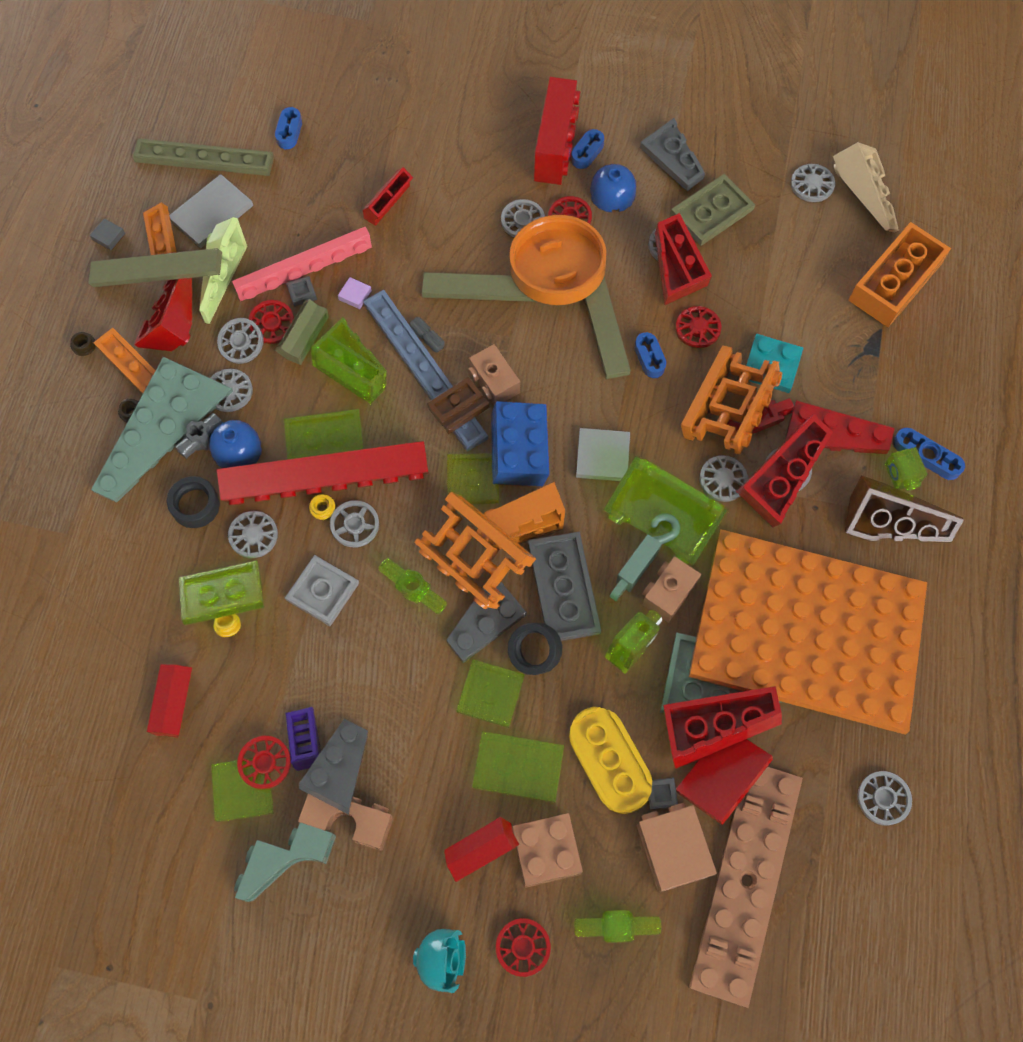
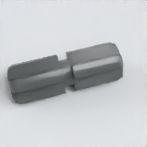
M416 317L410 322L412 330L421 339H425L424 342L434 352H439L445 347L444 340L434 330H430L431 328L420 317Z

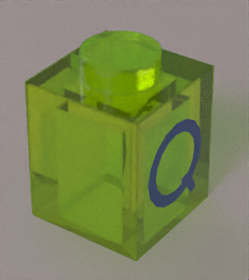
M916 447L892 453L885 462L893 485L899 490L906 488L909 491L918 488L928 475Z

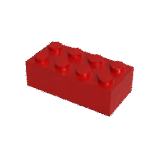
M557 77L549 78L535 149V182L561 185L563 176L568 175L569 157L571 158L572 139H574L576 125L574 124L578 120L579 106L575 105H579L581 91L577 90V80Z

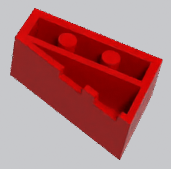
M680 213L658 222L655 240L664 305H667L707 287L712 275Z

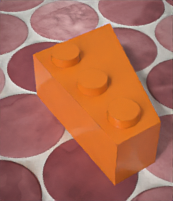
M555 482L499 508L490 509L483 514L517 543H522L563 529L565 508ZM494 541L492 542V543H493L496 547H498L500 550L502 549V548H501L500 546H498Z

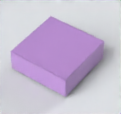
M350 277L339 293L338 298L344 303L361 309L364 304L363 301L367 299L372 291L371 286Z

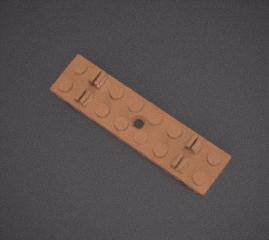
M767 767L735 808L689 989L749 1008L802 777ZM744 875L751 877L752 883L750 886L743 885L741 879Z

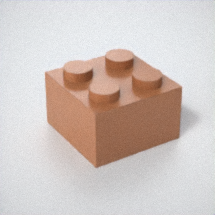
M569 813L513 826V833L519 842L516 849L525 888L582 874L583 870Z

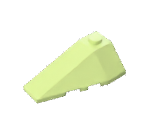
M232 217L217 224L213 232L207 237L206 249L218 248L222 251L220 275L203 276L199 311L204 322L210 324L247 248L238 218Z

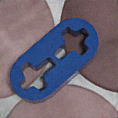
M294 107L285 108L281 112L276 127L275 138L278 146L282 149H291L298 141L302 127V118L299 110Z
M596 129L587 131L576 144L571 155V163L574 167L585 169L598 156L604 147V135L601 131Z
M648 332L639 334L634 348L642 369L648 377L659 378L664 374L666 359L658 340L653 334ZM642 342H645L647 345L650 344L649 352L645 345L642 346ZM651 359H653L655 365H659L658 369H655L654 366H650Z

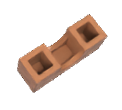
M308 794L298 822L330 832L333 822L338 817L344 815L351 816L356 822V829L352 840L355 843L383 851L394 818L391 814H388V808L378 804H373L371 808L361 805L362 800L356 797H352L348 815Z

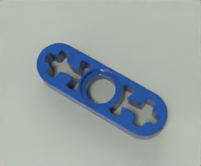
M902 428L893 439V445L897 451L947 480L958 478L965 469V462L960 456L914 429ZM905 437L910 439L908 444L903 443ZM919 443L920 447L917 449V451L914 450V448ZM925 448L931 449L935 453V458H926L922 450ZM943 457L944 459L938 464V460ZM950 463L955 465L953 471L948 469Z

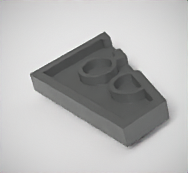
M675 118L641 141L640 149L686 191L704 179L705 172L694 152L690 151L687 146L684 134H681L678 130Z
M502 582L496 587L505 595L504 599L498 602L500 604L498 609L489 607L484 609L473 601L447 639V644L462 663L466 662L526 616L527 612Z
M344 719L300 781L299 789L349 815L368 738V730Z

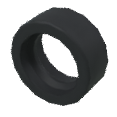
M195 476L182 478L173 484L166 500L169 512L179 524L186 528L206 526L214 520L220 507L218 494L210 482ZM193 490L204 491L208 495V504L204 510L194 515H185L179 510V501L183 495Z
M527 623L519 626L512 633L508 641V655L511 663L518 671L527 675H539L551 671L559 663L562 656V642L560 636L552 627L544 623ZM530 633H540L547 639L549 644V656L539 665L528 663L523 658L521 652V643L524 637Z

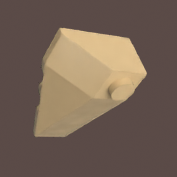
M857 142L834 155L833 158L836 163L834 164V170L836 174L842 178L886 231L894 233L899 231L893 206L886 200V196L890 192L881 179L885 176V172L876 148Z

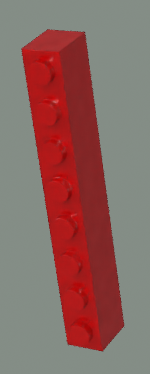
M424 441L217 469L221 501H228L229 505L244 504V499L254 498L255 502L268 501L271 495L280 494L281 498L296 497V492L306 491V495L322 493V488L332 487V491L347 490V485L357 484L358 488L373 486V481L383 480V484H392L399 482L398 478L408 477L409 481L424 479V474H429Z

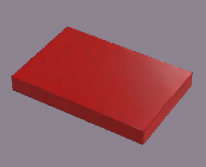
M745 739L700 758L676 788V791L683 798L723 825L772 762L773 757L748 739Z

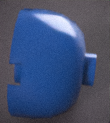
M620 164L603 166L592 178L590 188L591 200L599 209L606 212L620 209L619 212L626 210L632 205L636 196V180L634 175L627 167Z
M229 420L221 423L210 436L209 449L213 460L221 469L255 464L261 455L262 448L258 433L248 423L243 421Z

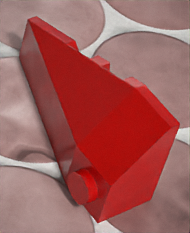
M192 278L172 279L165 282L162 288L165 292L152 306L155 312L149 321H144L134 343L136 347L172 352L180 345L182 347L186 345L191 336L189 331L192 326Z

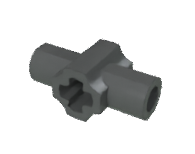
M214 413L204 421L190 422L186 426V437L175 446L176 450L185 459L196 450L207 451L211 434L223 422Z

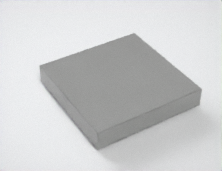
M580 428L576 478L627 482L630 432Z
M314 555L285 599L326 625L331 626L359 585V581Z

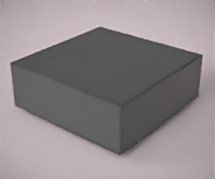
M103 219L90 234V237L96 243L112 250L125 235L123 228Z
M309 276L286 283L294 307L302 305L303 302L309 299L312 301L317 300Z
M674 778L652 780V792L648 800L649 810L665 809L678 804Z

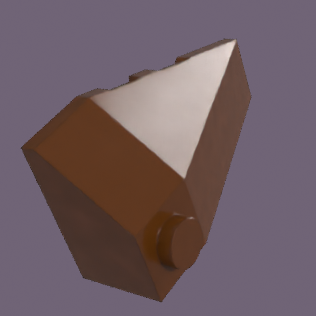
M861 475L850 496L845 532L869 541H879V538L893 539L894 541L919 539L920 541L952 542L964 519L888 484Z

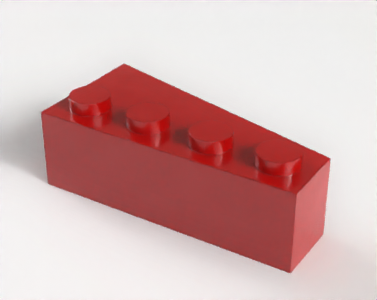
M813 414L786 439L736 492L772 527L780 525L833 432Z
M776 686L663 705L675 769L782 724V712Z

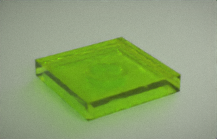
M492 453L447 454V496L450 492H454L463 496L471 504L499 503V484H493Z
M473 659L456 710L457 713L509 728L525 674Z
M237 760L211 764L216 822L274 814L272 788L256 789L246 784L239 775ZM253 765L243 769L246 776L256 771ZM259 773L255 783L263 784L265 774Z

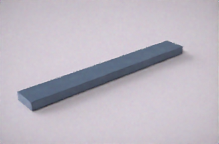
M385 290L363 301L368 312L430 400L453 387ZM476 418L471 419L453 431L467 452L488 440L487 433Z

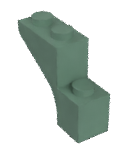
M300 823L298 829L294 828L291 832L288 845H291L290 851L257 840L255 846L252 845L247 852L245 862L248 865L244 874H240L236 881L234 891L237 893L235 898L246 902L255 900L295 863L317 861L327 864L336 836L331 832Z

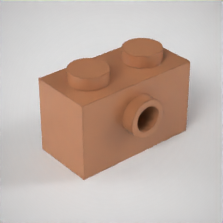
M495 344L469 357V368L467 369L469 376L474 382L478 381L481 386V393L486 401L490 400L495 406L496 401L505 402L520 394L521 382Z
M674 557L670 563L666 561L663 563L657 573L660 576L655 584L650 582L642 593L645 596L642 605L660 618L662 617L668 623L698 583L701 573L677 557Z

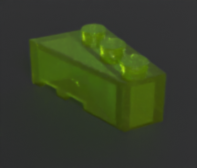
M344 317L311 347L312 366L368 403L372 404L386 389L387 371L369 349L367 350L361 343L357 333H353Z

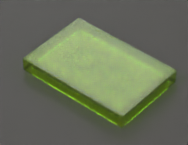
M359 409L284 419L287 460L364 449Z
M257 560L179 577L181 620L184 625L264 608L260 567Z
M482 731L472 788L555 802L564 745Z

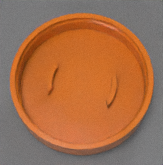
M551 215L536 219L524 226L512 241L510 247V270L513 281L522 293L540 303L566 305L578 302L592 294L601 284L606 270V246L599 232L589 223L579 218L567 215Z

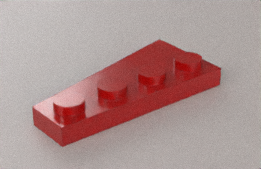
M796 400L785 441L806 419L815 414L833 432L824 448H829L830 451L845 449L859 453L887 454L889 452L895 428Z

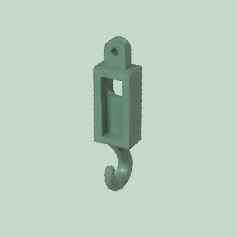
M665 513L657 515L652 520V527H657L660 521L669 522L672 526L671 532L662 536L651 537L647 535L619 572L616 580L617 585L609 596L611 599L617 601L625 590L631 592L658 555L662 544L678 536L680 524L675 516Z

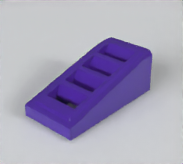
M313 707L286 713L291 764L296 771L310 768L321 753ZM303 720H308L309 722L306 724L294 726L295 722ZM310 731L308 734L296 736L297 733ZM311 742V745L298 747L299 744Z

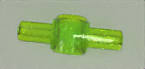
M388 558L381 563L379 571L396 583L395 588L403 594L405 599L416 604L422 602L436 614H440L445 609L447 602L430 590L431 585L423 579L419 572L410 569L404 570ZM410 582L420 584L416 590L406 589Z
M628 910L604 911L602 918H577L574 922V932L577 937L603 936L605 943L632 942L634 935H659L662 928L660 917H633L632 912Z

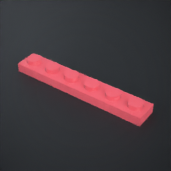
M366 227L360 228L233 280L232 283L240 302L245 299L254 298L256 295L267 290L276 289L279 285L291 280H297L301 276L313 271H319L323 267L335 262H341L354 254L365 252L372 247L369 232Z

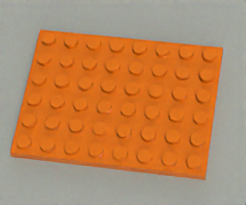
M720 529L688 677L740 691L776 686L778 699L781 702L906 735L910 731L927 582Z

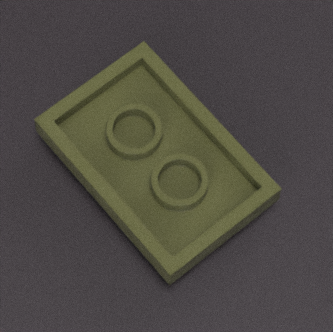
M723 174L672 208L670 215L674 216L680 213L692 238L702 246L752 212L755 204Z

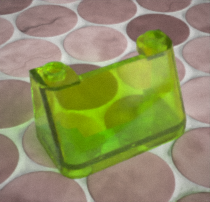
M635 456L604 511L609 513L608 518L619 525L622 522L630 523L651 537L662 536L672 530L671 524L667 521H660L657 527H652L651 522L657 515L668 513L675 516L680 524V532L675 539L664 543V545L671 548L676 554L675 557L687 565L689 563L695 565L730 509L649 460Z

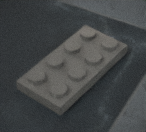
M580 532L528 540L530 554L536 558L532 566L544 624L552 627L560 636L561 641L601 634Z

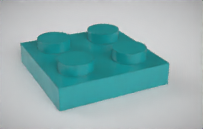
M756 334L746 366L760 370L764 360L770 361V364L773 361H778L780 372H782V379L779 386H775L774 389L790 393L803 347ZM749 380V382H753V383H756V384H759V385L762 384V383L757 382V381Z

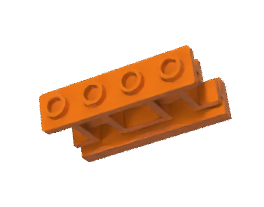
M722 345L681 423L684 438L693 441L697 437V440L702 441L707 431L725 437V449L730 450L733 448L735 453L740 455L743 448L749 446L752 438L751 432L754 426H759L762 419V411L765 406H769L774 387H778L781 382L782 372H780L779 362L773 361L770 364V361L764 360L760 370L742 365L741 353L733 354L731 347ZM729 371H731L732 375L739 376L738 381L726 378ZM749 380L762 383L758 392L755 386L748 385ZM727 391L746 396L739 410L721 404ZM709 409L711 414L719 416L717 422L705 418ZM729 419L742 423L737 432L735 427L727 425Z
M450 492L445 498L448 504L446 506L443 505L441 508L449 516L448 520L436 535L425 530L422 533V539L417 538L414 543L421 548L419 550L421 555L428 560L433 559L438 563L437 569L446 576L451 575L457 580L455 582L456 586L466 593L470 591L475 596L473 600L484 609L488 607L498 609L500 606L498 602L503 600L505 595L496 587L510 569L522 575L525 571L523 569L526 566L530 567L536 558L463 496ZM455 511L460 512L478 529L476 530L474 527L467 525L460 535L455 528L463 518ZM474 537L487 549L472 568L459 555ZM449 538L454 544L446 553L447 557H445L432 544L442 547ZM494 541L513 557L516 562L505 557L497 567L492 560L500 549L492 542ZM486 570L491 575L483 586L487 592L467 575L478 579Z

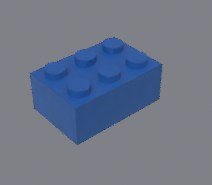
M496 401L491 413L493 484L543 486L549 476L546 404Z

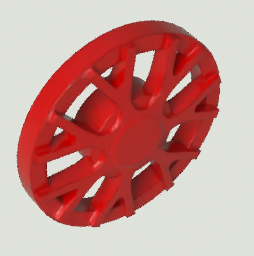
M562 197L551 205L548 216L567 215L579 219H588L587 223L591 225V208L586 201L579 197ZM567 202H575L574 207H567ZM557 206L563 208L561 213L555 210ZM583 206L586 211L579 214L578 209Z
M267 300L259 303L252 309L249 315V320H255L256 322L254 323L256 325H263L261 329L263 336L266 331L271 332L270 338L263 337V343L267 344L279 343L286 333L285 330L289 328L282 326V321H290L291 324L294 319L292 310L285 303L278 300ZM274 305V312H267L266 306ZM284 308L287 313L280 317L278 313ZM257 312L263 314L261 320L254 317ZM250 325L249 328L252 333L254 331V328L252 325ZM279 329L282 330L284 334L277 337L275 332Z
M694 306L680 313L675 328L677 336L683 343L694 348H704L717 341L722 325L720 318L714 311L706 307ZM698 312L699 317H693L692 313ZM708 314L711 318L706 320L703 316ZM685 317L691 321L690 323H685L681 320ZM709 324H717V329L709 328ZM688 328L689 333L683 335L681 330ZM708 332L713 338L708 340L704 335ZM692 336L700 337L699 342L691 341Z
M259 736L247 742L241 749L237 760L240 777L246 784L256 789H270L279 785L286 778L291 767L288 748L281 740L272 736ZM265 741L266 750L258 751L257 743ZM277 743L282 748L274 756L270 750ZM247 750L255 753L252 761L244 758ZM286 758V765L276 766V759ZM253 765L256 771L246 776L243 769ZM275 769L280 774V777L272 781L269 773ZM259 773L265 774L263 784L255 783Z
M521 918L509 922L502 928L496 940V955L499 963L507 972L519 977H528L541 971L548 962L551 952L550 939L545 929L539 923L531 919ZM520 923H526L525 927L522 928ZM518 924L521 935L514 938L509 928ZM528 924L537 928L532 938L525 935ZM508 931L509 936H505L504 933ZM538 931H540L542 935L537 936ZM544 937L546 947L535 949L534 940ZM502 938L513 941L511 949L500 947ZM500 950L505 951L506 953L501 956ZM542 950H546L545 955L541 953ZM512 952L516 960L510 966H507L503 958ZM534 952L544 958L539 966L530 959ZM519 960L528 961V972H519ZM516 965V971L511 969V967ZM531 965L535 967V969L532 971L530 968Z

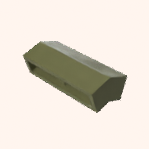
M311 299L303 302L275 351L287 360L301 365L329 318L327 309L317 305Z

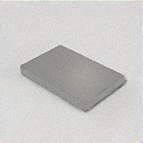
M220 174L169 216L171 223L198 247L202 248L206 245L208 235L213 232L217 224L232 217L239 218L253 206V203Z

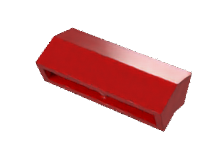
M404 167L398 169L362 210L365 220L376 226L410 187V181L413 177ZM398 183H401L400 187L392 194L391 191ZM383 200L386 201V203L381 207V209L378 212H376L375 210L383 202Z
M160 664L147 727L148 733L156 736L178 738L192 667Z
M499 817L444 850L447 867L455 882L519 845L513 833L511 823Z

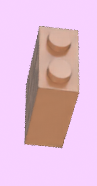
M684 803L677 804L668 808L669 813L660 816L658 811L641 816L642 821L636 825L658 893L717 874L694 805L685 807Z

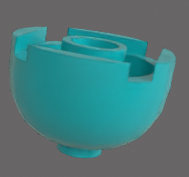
M452 929L435 930L422 940L419 948H416L413 955V964L417 967L421 981L428 988L454 993L459 988L460 984H455L457 975L463 976L466 960L465 941L459 940L458 937L462 935L461 931Z

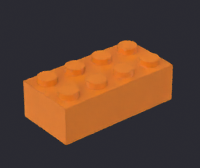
M910 222L857 283L848 301L889 328L942 265L951 248Z

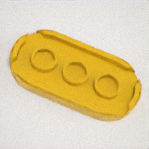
M590 707L578 713L570 727V743L600 800L607 808L617 813L628 814L638 811L649 800L652 792V777L620 718L614 712L601 707Z

